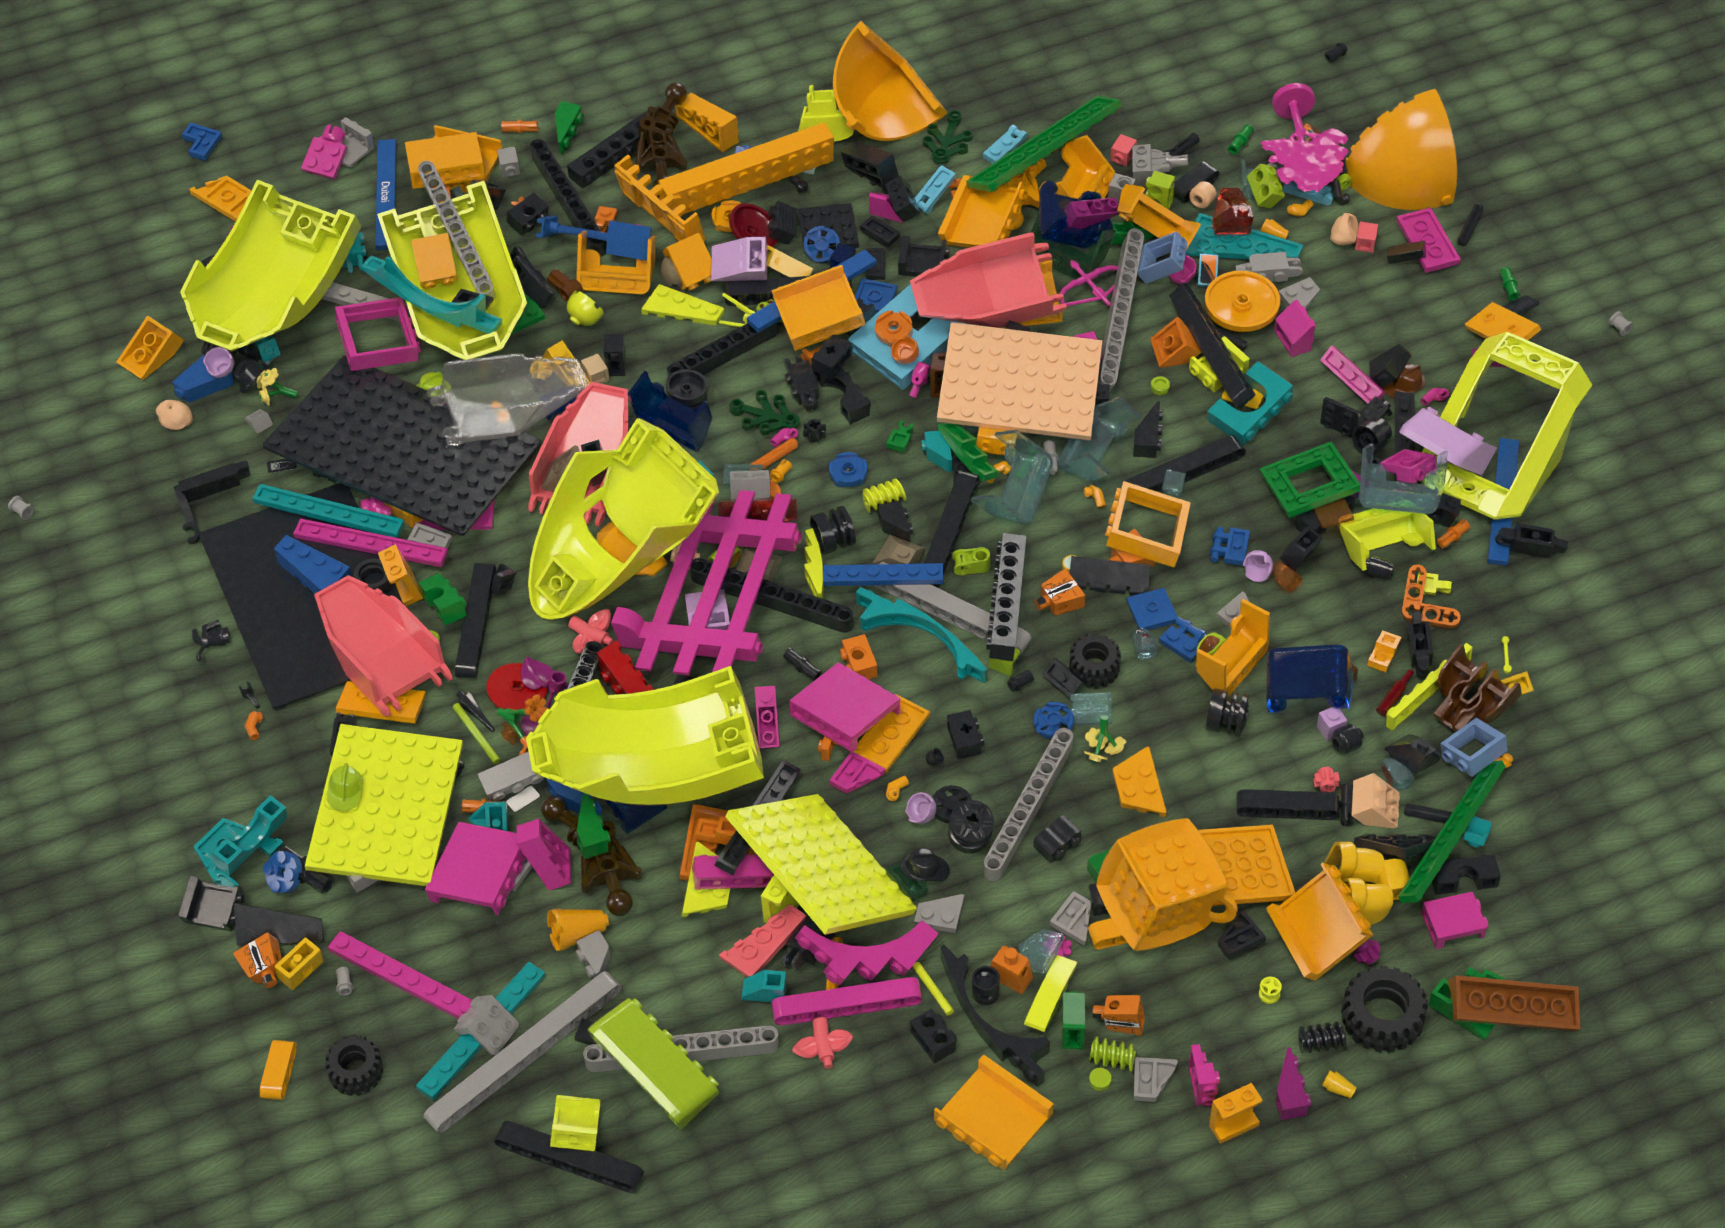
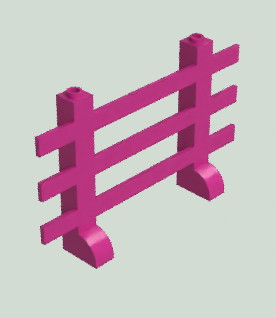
M739 491L730 517L710 515L714 500L698 526L688 538L682 541L653 621L644 622L643 618L636 612L627 608L617 607L611 624L621 647L642 649L635 666L636 670L651 671L658 651L679 653L673 673L680 675L690 674L696 655L717 658L712 672L729 666L732 667L734 660L757 661L759 654L762 653L763 643L760 642L758 633L744 631L773 550L795 551L797 545L801 542L802 534L799 532L797 524L784 522L792 495L776 494L767 521L746 519L755 496L754 491ZM699 542L720 544L690 626L669 624ZM736 546L757 548L728 629L706 628Z

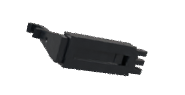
M247 461L231 463L178 481V485L173 487L186 520V524L182 526L183 530L188 531L192 529L195 532V536L188 538L189 544L197 543L200 537L188 503L241 485L239 480L251 474Z

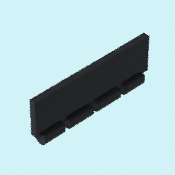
M1071 556L1069 574L1081 589H1086V583L1090 582V590L1105 592L1106 584H1110L1109 592L1125 594L1126 586L1130 587V595H1138L1144 593V588L1148 589L1151 565Z

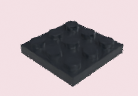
M852 203L797 209L802 243H804V238L809 230L814 227L825 226L834 230L838 235L840 241L839 250L859 248ZM821 231V236L826 237L828 232ZM810 239L807 241V245L815 243ZM836 243L829 244L828 248L836 250Z

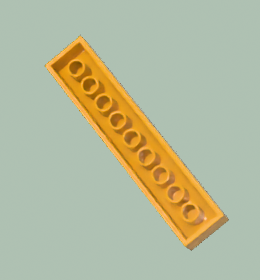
M824 122L661 179L659 184L662 185L663 192L659 195L660 201L669 194H672L675 202L669 208L673 211L679 205L684 204L687 210L685 213L794 176L806 170H811L823 164H828L834 161V137Z

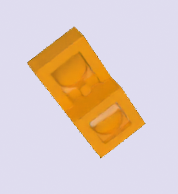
M1382 630L1376 641L1375 648L1368 659L1367 666L1387 672L1402 637Z

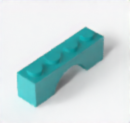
M270 795L256 809L252 820L239 835L232 839L226 838L212 852L214 864L230 876L287 819L286 807Z

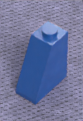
M203 355L172 382L174 393L179 399L183 398L190 403L234 385L232 372L222 378L211 376L203 362L205 358Z

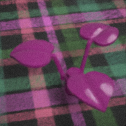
M528 656L525 658L521 668V680L527 688L532 690H538L542 686L544 688L549 687L551 692L546 707L550 709L554 694H558L564 691V689L567 690L569 683H566V675L561 671H553L547 664L533 660ZM524 716L521 727L525 736H528L530 732L535 731L539 723L538 721H531L530 716Z

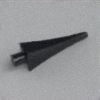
M463 690L459 691L456 696L461 701V707L478 719L491 732H494V727L479 708L471 692L465 694Z

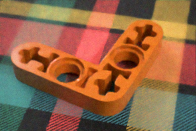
M1413 565L1408 572L1402 617L1406 621L1412 622V616L1408 615L1409 608H1413L1414 612L1423 609L1421 619L1422 621H1429V625L1449 629L1457 627L1461 618L1460 613L1456 609L1422 603L1427 571L1422 565ZM1416 571H1420L1418 584L1414 583ZM1410 589H1417L1420 595L1413 598L1408 592ZM1427 611H1434L1437 617L1433 620L1426 618L1425 613ZM1440 612L1443 613L1442 621H1439ZM1449 615H1453V618L1457 620L1449 622L1448 617Z

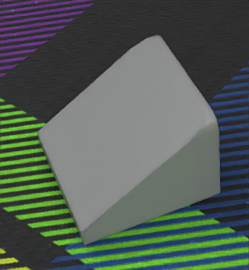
M261 409L245 417L246 422L256 433L273 425L268 413Z

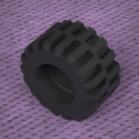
M1095 633V635L1086 634V637H1079V641L1076 640L1073 646H1071L1069 668L1085 682L1087 688H1091V686H1095V689L1099 688V686L1106 687L1108 683L1112 684L1114 682V678L1117 679L1120 672L1121 651L1118 644H1115L1112 638L1108 639L1106 635L1099 636V633ZM1096 658L1102 660L1103 662L1091 663L1087 660Z
M352 1035L351 1038L344 1036L342 1041L337 1040L334 1042V1047H329V1053H326L325 1067L330 1083H332L335 1089L338 1088L340 1093L346 1092L348 1096H352L353 1093H356L358 1096L363 1091L368 1093L370 1087L375 1088L377 1081H380L382 1078L383 1063L376 1044L374 1045L370 1038L366 1040V1036L361 1035L360 1038H357V1035ZM354 1060L365 1062L356 1070L343 1069L346 1064Z

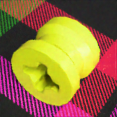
M1266 977L1261 981L1259 998L1262 1002L1274 1004L1279 1000L1282 985L1277 978Z

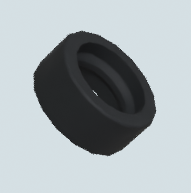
M372 558L359 563L354 570V578L361 581L363 576L369 572H381L384 574V578L377 583L368 584V587L374 590H382L383 594L391 588L392 584L387 578L380 559Z

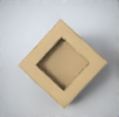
M599 354L581 360L582 370L590 382L603 384L609 381L608 368Z

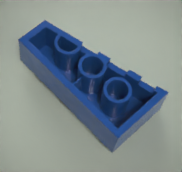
M285 535L274 548L278 563L293 577H297L301 584L308 587L313 594L348 575L352 577L349 566L288 535Z

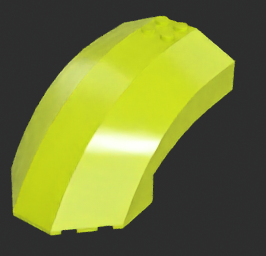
M257 180L223 245L206 267H204L201 261H195L180 291L197 338L233 351L298 323L318 304L339 273L362 226L357 217L338 209L335 215L279 195L273 185Z
M485 181L467 186L468 194L451 200L493 284L495 298L486 310V313L501 318L502 325L497 331L489 334L465 324L459 328L430 315L406 301L418 338L465 361L503 350L527 305ZM434 205L398 216L395 209L377 214L392 259L405 277L416 287L437 299L452 302L460 289L476 292L451 240L450 245L457 281L450 285L437 284L429 289L420 286L411 240L447 233Z
M731 666L673 686L632 694L607 695L598 679L559 692L554 698L555 703L553 706L547 709L539 719V725L535 731L530 732L526 737L531 767L534 773L591 796L614 802L644 805L687 802L716 795L764 778L762 757L753 722L740 682Z

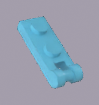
M1011 125L1009 130L983 153V159L992 164L1023 144L1028 138V133L1024 130L1020 131L1015 125Z
M942 165L938 168L915 197L918 208L922 209V212L929 214L932 211L935 203L955 180L956 173Z
M1293 180L1288 185L1285 183L1283 187V192L1324 205H1331L1334 197L1331 185L1324 186L1319 192L1315 190L1304 192L1297 187V183Z

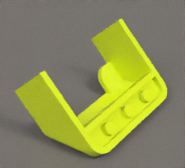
M1408 500L1393 502L1345 516L1339 520V529L1349 557L1363 571L1367 570L1366 559L1370 556L1369 550L1404 541L1409 546H1418L1420 543H1425L1431 550L1436 549L1433 520Z

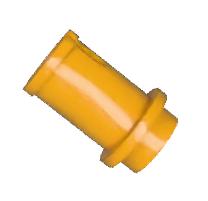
M783 459L776 469L771 470L770 479L775 483L782 482L786 473L791 470L792 464L788 460Z

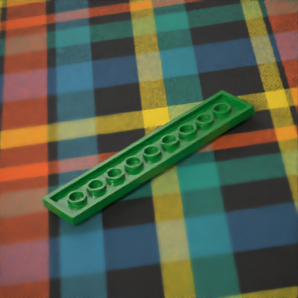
M1096 96L966 181L968 188L988 192L996 191L1000 185L1010 182L1012 177L1022 174L1026 168L1037 164L1038 160L1049 156L1055 149L1063 147L1067 141L1077 138L1078 134L1089 130L1090 126L1101 122L1107 115L1115 113L1116 109L1122 106L1120 99Z

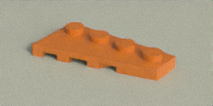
M693 804L679 879L687 881L689 879L696 842L701 843L713 853H715L719 843L695 839V831L699 819L703 818L719 822L720 816L725 817L728 812L727 810Z

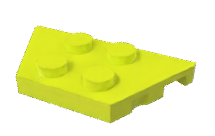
M699 842L695 844L682 917H687L695 912H700L701 914L710 910L725 909L728 904L730 888L694 889L692 873L694 856H717Z

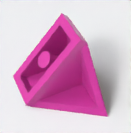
M870 192L869 214L903 223L902 219L895 213L889 195Z

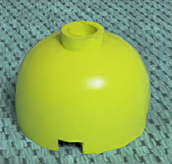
M575 290L567 301V313L571 316L569 320L576 326L579 324L583 326L596 324L604 315V311L601 307L597 309L594 305L596 302L580 291L577 293Z

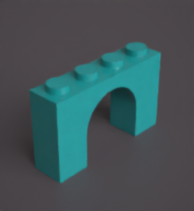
M1258 361L1245 373V377L1252 389L1260 392L1266 401L1261 408L1252 412H1241L1222 399H1219L1207 411L1208 422L1228 436L1235 435L1243 446L1248 441H1251L1256 433L1263 429L1273 416H1276L1281 408L1288 404L1294 396L1292 384Z

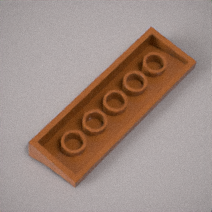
M1454 976L1447 980L1452 997L1454 1021L1565 1031L1580 1030L1579 987L1467 976Z

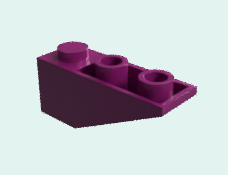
M1116 197L1074 201L1067 205L1061 217L1067 230L1082 229L1119 215L1120 213L1117 212L1119 203Z
M1288 1047L1275 1098L1281 1120L1307 1116L1308 1107L1311 1106L1310 1096L1308 1093L1305 1094L1303 1088L1305 1087L1304 1077L1302 1074H1299L1297 1069L1299 1068L1297 1055H1293L1291 1047Z

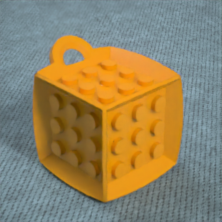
M1188 818L1154 824L1119 838L1105 857L1097 879L1096 886L1109 915L1122 936L1135 951L1152 949L1182 940L1205 929L1211 921L1216 923L1230 922L1235 918L1238 910L1236 902L1226 895L1228 883L1213 851L1199 830ZM1216 901L1223 903L1226 907L1223 913H1214L1210 910Z

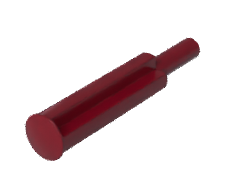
M1409 669L1401 680L1395 682L1376 708V712L1380 716L1385 717L1388 710L1394 706L1406 689L1407 681L1414 673L1412 669Z

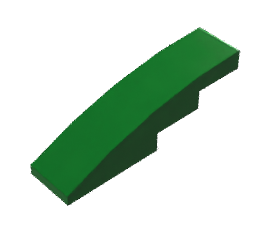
M938 424L937 428L947 444L973 474L979 475V479L983 482L998 478L999 471L987 462L988 454L976 446L977 438L958 424Z

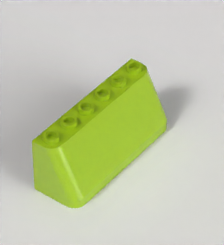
M627 998L587 1030L591 1038L627 1071L664 1110L671 1121L682 1130L719 1094V1090L716 1088L719 1084L712 1076L707 1078L702 1073L704 1069L696 1060L691 1062L687 1057L689 1053L680 1044L676 1046L671 1041L673 1037L666 1029L661 1031L656 1026L658 1021L650 1013L646 1015L641 1010L643 1006L637 999L631 1000Z

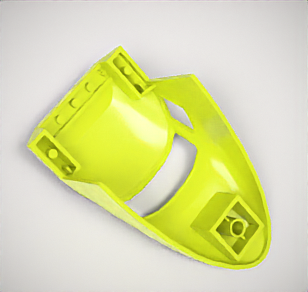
M640 418L635 420L617 450L575 452L555 488L534 542L528 579L529 598L533 610L537 615L545 619L569 617L591 607L615 591L643 568L689 537L719 493L716 479L664 430ZM608 467L603 486L584 498L590 480ZM601 500L604 502L607 515L614 525L637 546L625 563L610 555L588 530L584 514Z

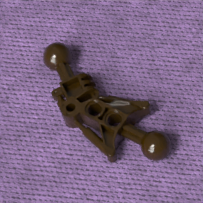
M677 82L667 86L665 90L667 100L662 107L657 106V108L649 106L647 114L639 122L638 135L640 141H638L635 165L639 166L640 172L644 169L656 168L657 178L653 182V187L659 184V180L669 177L667 175V168L675 167L682 171L687 168L688 162L683 157L675 139L671 136L676 125L679 123L678 117L672 110L675 105L682 104L687 98L685 86ZM644 139L647 140V144H648V148H647V150H646L645 152H644V148H645Z
M549 796L544 799L541 805L542 815L546 820L551 822L560 820L569 826L570 830L567 835V841L572 842L573 846H578L577 826L579 818L567 811V805L563 798ZM603 821V830L608 831L611 842L608 843V852L587 859L581 856V890L587 893L594 886L606 884L610 893L606 900L607 909L613 915L623 916L631 910L633 899L627 891L621 889L618 880L626 878L639 880L642 877V869L635 864L626 849L616 840L614 824ZM613 845H615V847L617 848L616 851L619 855L614 853L612 848Z

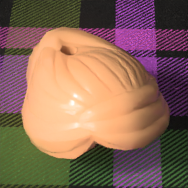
M1344 213L1338 217L1332 227L1330 240L1341 246L1355 243L1359 229L1356 217L1350 213Z
M165 400L156 408L160 424L167 429L181 430L193 421L192 411L186 404L180 401Z

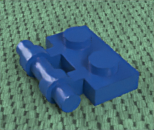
M1217 527L1212 538L1214 543L1210 548V561L1216 563L1219 557L1223 556L1225 557L1224 563L1243 566L1250 531L1230 527V532L1224 533V528ZM1225 542L1227 547H1221V544Z
M1178 617L1175 624L1180 626V628L1176 629L1171 625L1159 638V643L1192 663L1197 658L1196 653L1199 642L1207 635V632L1194 627L1189 620ZM1189 632L1195 637L1192 639L1186 633Z

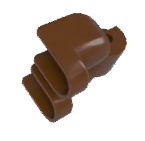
M1460 644L1439 673L1438 688L1446 699L1435 711L1434 717L1456 732L1475 718L1488 724L1496 720L1508 706L1514 705L1522 695L1520 683L1516 682L1509 689L1501 682L1498 670L1494 668L1478 688L1477 694L1471 700H1465V695L1475 683L1482 681L1489 670L1485 661L1479 667L1475 666L1467 658L1464 645Z

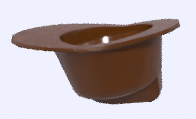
M1406 364L1399 377L1383 387L1386 395L1394 398L1395 392L1415 393L1422 389L1426 381L1421 372V366L1419 364Z

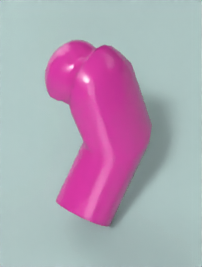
M1433 388L1420 399L1422 405L1427 406L1432 401H1444L1449 397V391L1445 388Z
M784 428L770 440L772 446L777 447L783 441L791 438L797 439L798 430L795 428Z

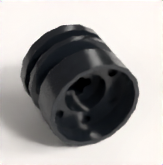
M838 506L836 510L830 509L829 518L824 512L810 516V526L813 528L821 554L825 555L836 551V541L841 548H846L847 544L849 546L855 545L854 525L844 506Z
M1214 688L1207 715L1206 730L1219 733L1222 725L1225 724L1227 725V734L1230 735L1232 727L1235 726V736L1240 737L1247 723L1249 695L1243 694L1241 702H1238L1239 693L1235 692L1231 701L1228 700L1227 690Z
M977 800L963 801L955 806L951 813L948 827V837L955 849L963 853L973 854L987 847L994 827L992 811L986 804Z

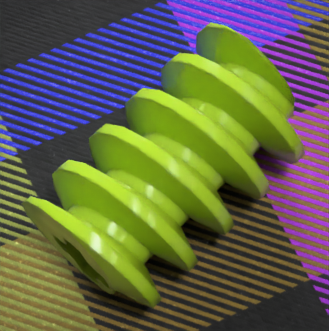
M1096 1036L1092 1043L1089 1063L1094 1058L1095 1065H1098L1102 1060L1103 1066L1106 1067L1111 1061L1112 1068H1116L1118 1063H1120L1121 1070H1124L1128 1065L1129 1071L1132 1072L1136 1050H1134L1133 1043H1130L1126 1049L1123 1041L1119 1047L1116 1046V1040H1113L1108 1045L1107 1038H1104L1100 1044Z

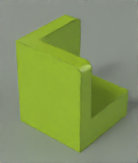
M1015 648L1013 661L990 658L989 667L1011 676L1013 664L1020 655V650Z

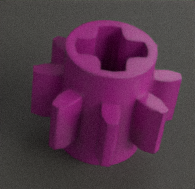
M1368 939L1354 950V956L1358 962L1363 961L1366 964H1371L1379 959V953L1381 952L1379 949L1381 947L1376 939L1373 941Z

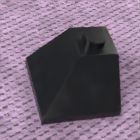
M1412 734L1402 737L1384 749L1414 774L1420 773L1441 759L1437 749L1431 746L1428 741Z

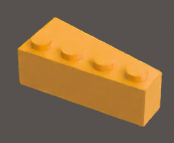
M689 93L682 104L675 105L676 116L722 153L739 142L737 116L693 93Z

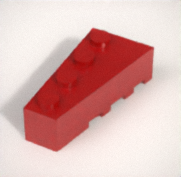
M618 640L597 652L601 669L599 675L604 683L608 682L611 685L614 695L654 690L650 684L647 685L640 670L635 671L629 655L621 653V644Z

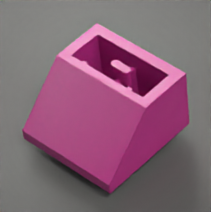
M1294 300L1275 319L1274 332L1291 357L1312 350L1314 330L1316 329L1315 322L1308 316L1306 308L1301 306L1298 300Z

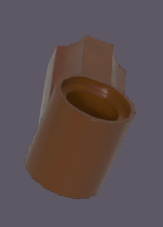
M552 270L547 277V282L559 291L560 296L566 302L575 290L577 293L579 291L583 293V287L576 279L571 280L560 270Z

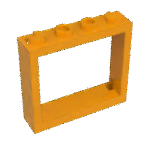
M1123 481L1121 489L1117 488L1114 496L1116 500H1114L1111 512L1114 513L1110 514L1108 524L1111 526L1107 527L1105 536H1108L1106 546L1175 567L1180 555L1191 503ZM1125 500L1177 516L1171 547L1118 530Z

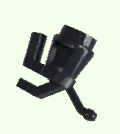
M218 619L202 626V638L198 637L197 629L192 630L193 641L202 645L196 656L197 661L201 660L200 655L205 648L225 646L226 643H231L229 628H222Z

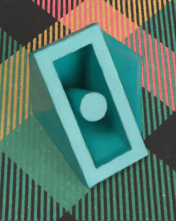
M506 801L485 802L468 818L473 825L509 832V814Z

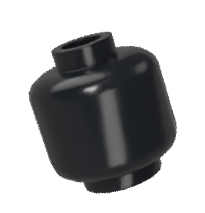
M1347 724L1334 731L1331 741L1336 751L1348 754L1362 746L1364 735L1360 728L1353 724Z

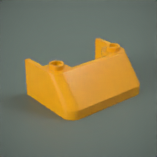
M1125 184L1121 191L1117 212L1120 213L1119 217L1125 221L1131 220L1157 238L1177 231L1186 239L1188 248L1201 224L1182 219L1143 194L1144 187Z
M582 231L578 234L576 280L580 282L583 290L644 294L650 289L655 267L656 236H651L648 239L647 260L637 259L636 267L600 265L601 258L599 253L592 249H586L587 231Z
M1245 599L1241 600L1240 615L1234 617L1230 623L1231 635L1213 656L1200 649L1197 651V662L1195 665L1197 673L1212 690L1214 688L1227 690L1228 698L1264 657L1269 647L1270 613Z

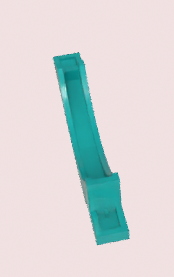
M371 255L361 266L363 271L402 299L460 328L465 324L489 334L497 331L502 325L501 318L486 313V295L480 294L473 300L462 303L437 299L425 293L408 280L397 267L394 260L388 256L384 261Z
M862 587L857 590L856 604L866 609L860 617L861 630L868 631L888 625H905L929 632L941 640L952 653L956 662L959 679L964 680L968 675L985 684L987 681L986 667L954 634L930 616L899 598L895 603H892L889 599L882 598L871 590H866Z

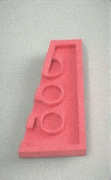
M790 904L771 917L764 926L754 929L747 938L737 941L730 950L720 953L719 957L746 977L761 972L806 921L807 916Z

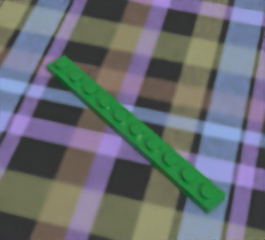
M1502 760L1493 761L1478 772L1398 895L1401 903H1416L1422 899L1423 894L1431 885L1432 880L1440 871L1441 866L1449 857L1450 852L1458 843L1459 838L1467 829L1468 824L1474 818L1497 779L1501 776L1506 767Z

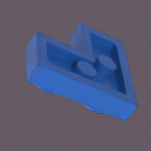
M190 123L182 133L183 140L194 143L188 151L189 156L206 161L223 137L220 131Z

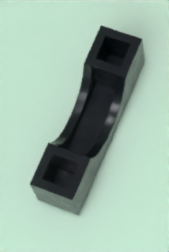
M843 368L832 380L813 371L821 387H835L845 394L840 400V409L850 425L870 416V400L868 397H864L859 385L854 384L850 374L845 372Z

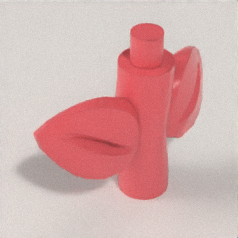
M603 609L591 615L588 623L576 615L570 619L568 627L579 634L572 643L576 653H582L585 644L589 641H595L601 645H610L614 642V639L609 637V633L606 632L611 621L609 609Z
M818 1017L813 1020L814 1037L809 1036L800 1039L793 1046L792 1052L803 1058H813L818 1055L820 1062L824 1063V1068L830 1069L833 1067L832 1061L835 1059L834 1052L844 1050L853 1039V1035L843 1029H837L829 1033L827 1018Z

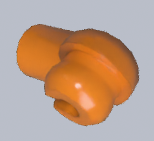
M253 711L249 713L245 723V729L252 741L260 737L256 724L261 723V720H263L261 712Z

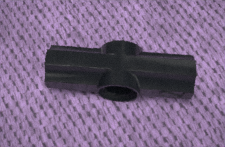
M287 846L281 847L278 850L288 851L298 856L302 865V873H299L298 877L301 884L306 882L322 894L327 893L332 888L334 883L332 876L323 872L305 870L307 856L302 857Z

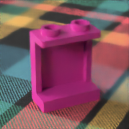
M1473 892L1423 903L1421 914L1435 949L1443 948L1445 941L1474 934H1478L1479 938L1485 937L1488 921L1486 917L1482 916L1480 901L1475 899Z

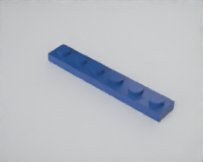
M943 563L823 565V586L943 584Z

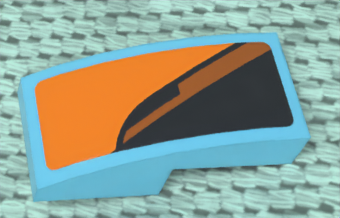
M1200 254L1198 287L1207 288L1217 278L1218 255Z

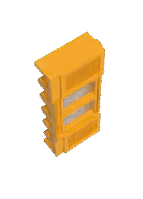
M629 155L614 165L616 169L615 174L622 193L638 207L641 206L670 231L678 242L698 232L703 242L706 241L698 214L695 212L684 221L680 216L687 211L686 206L681 204L674 210L669 208L675 202L674 196L669 194L663 200H660L657 197L663 192L662 185L660 184L648 190L646 186L652 181L650 175L647 174L638 180L637 174L640 172V168L638 165H633Z

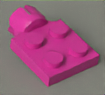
M327 125L321 137H313L301 167L303 172L336 180L348 150L347 146L342 144L346 133L341 128L335 126L332 129L333 125Z

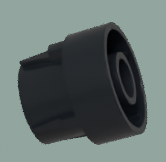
M1373 417L1370 420H1366L1352 432L1354 446L1360 453L1370 449L1372 456L1385 447L1388 443L1387 440L1391 438V425L1382 418Z

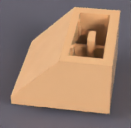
M1374 773L1354 780L1352 816L1367 826L1397 828L1399 792Z

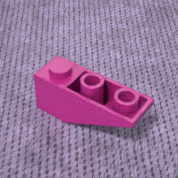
M775 686L755 687L759 748L779 747Z

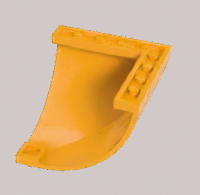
M862 21L854 27L840 49L833 74L834 96L840 111L848 120L846 124L851 130L856 129L864 136L878 141L899 140L927 129L929 124L936 123L948 113L902 55Z

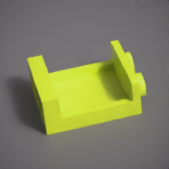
M1225 336L1222 337L1243 374L1246 373L1249 369L1250 358ZM1205 355L1198 360L1194 356L1190 358L1189 370L1192 375L1202 381L1204 386L1210 388L1213 392L1223 387Z
M775 875L761 895L765 923H768L771 917L791 904L795 908L799 905Z
M557 1095L550 1147L595 1151L601 1101L599 1099Z

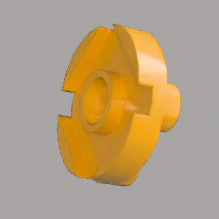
M733 200L723 201L720 206L713 208L712 222L717 231L732 232L728 216L735 206L741 204L740 202Z

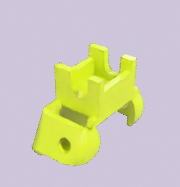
M810 85V93H807L806 97L808 106H804L798 131L825 122L834 137V141H840L852 136L854 130L848 127L846 124L848 120L838 110L839 107L834 96V90L814 91V86Z

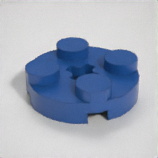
M844 452L838 454L833 462L831 460L829 475L834 481L835 486L854 487L864 484L868 474V465L864 458L862 460L858 457V454L853 452ZM846 468H850V470L852 471L846 472L845 470Z
M278 851L264 864L263 873L266 876V881L271 891L274 893H291L298 887L300 883L298 877L299 873H302V865L296 854L288 851Z

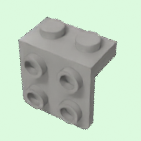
M345 117L341 120L342 130L346 133L342 144L346 145L348 150L342 164L346 167H352L374 149L373 135L368 129H364L355 121Z
M492 995L477 996L470 1003L471 1007L459 1017L458 1024L454 1030L459 1035L471 1034L491 1055H497L516 1031L519 1023Z

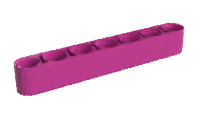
M909 977L778 997L772 1000L771 1005L775 1024L790 1025L810 1022L818 1017L829 1019L909 1007L920 1004L923 999L919 980Z

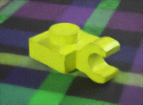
M1418 572L1417 584H1418V579H1419V576H1420V572ZM1427 573L1423 594L1435 596L1436 590L1450 594L1452 582L1438 580V574Z

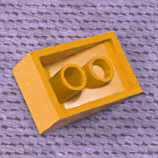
M147 315L116 362L144 380L175 355L184 339Z

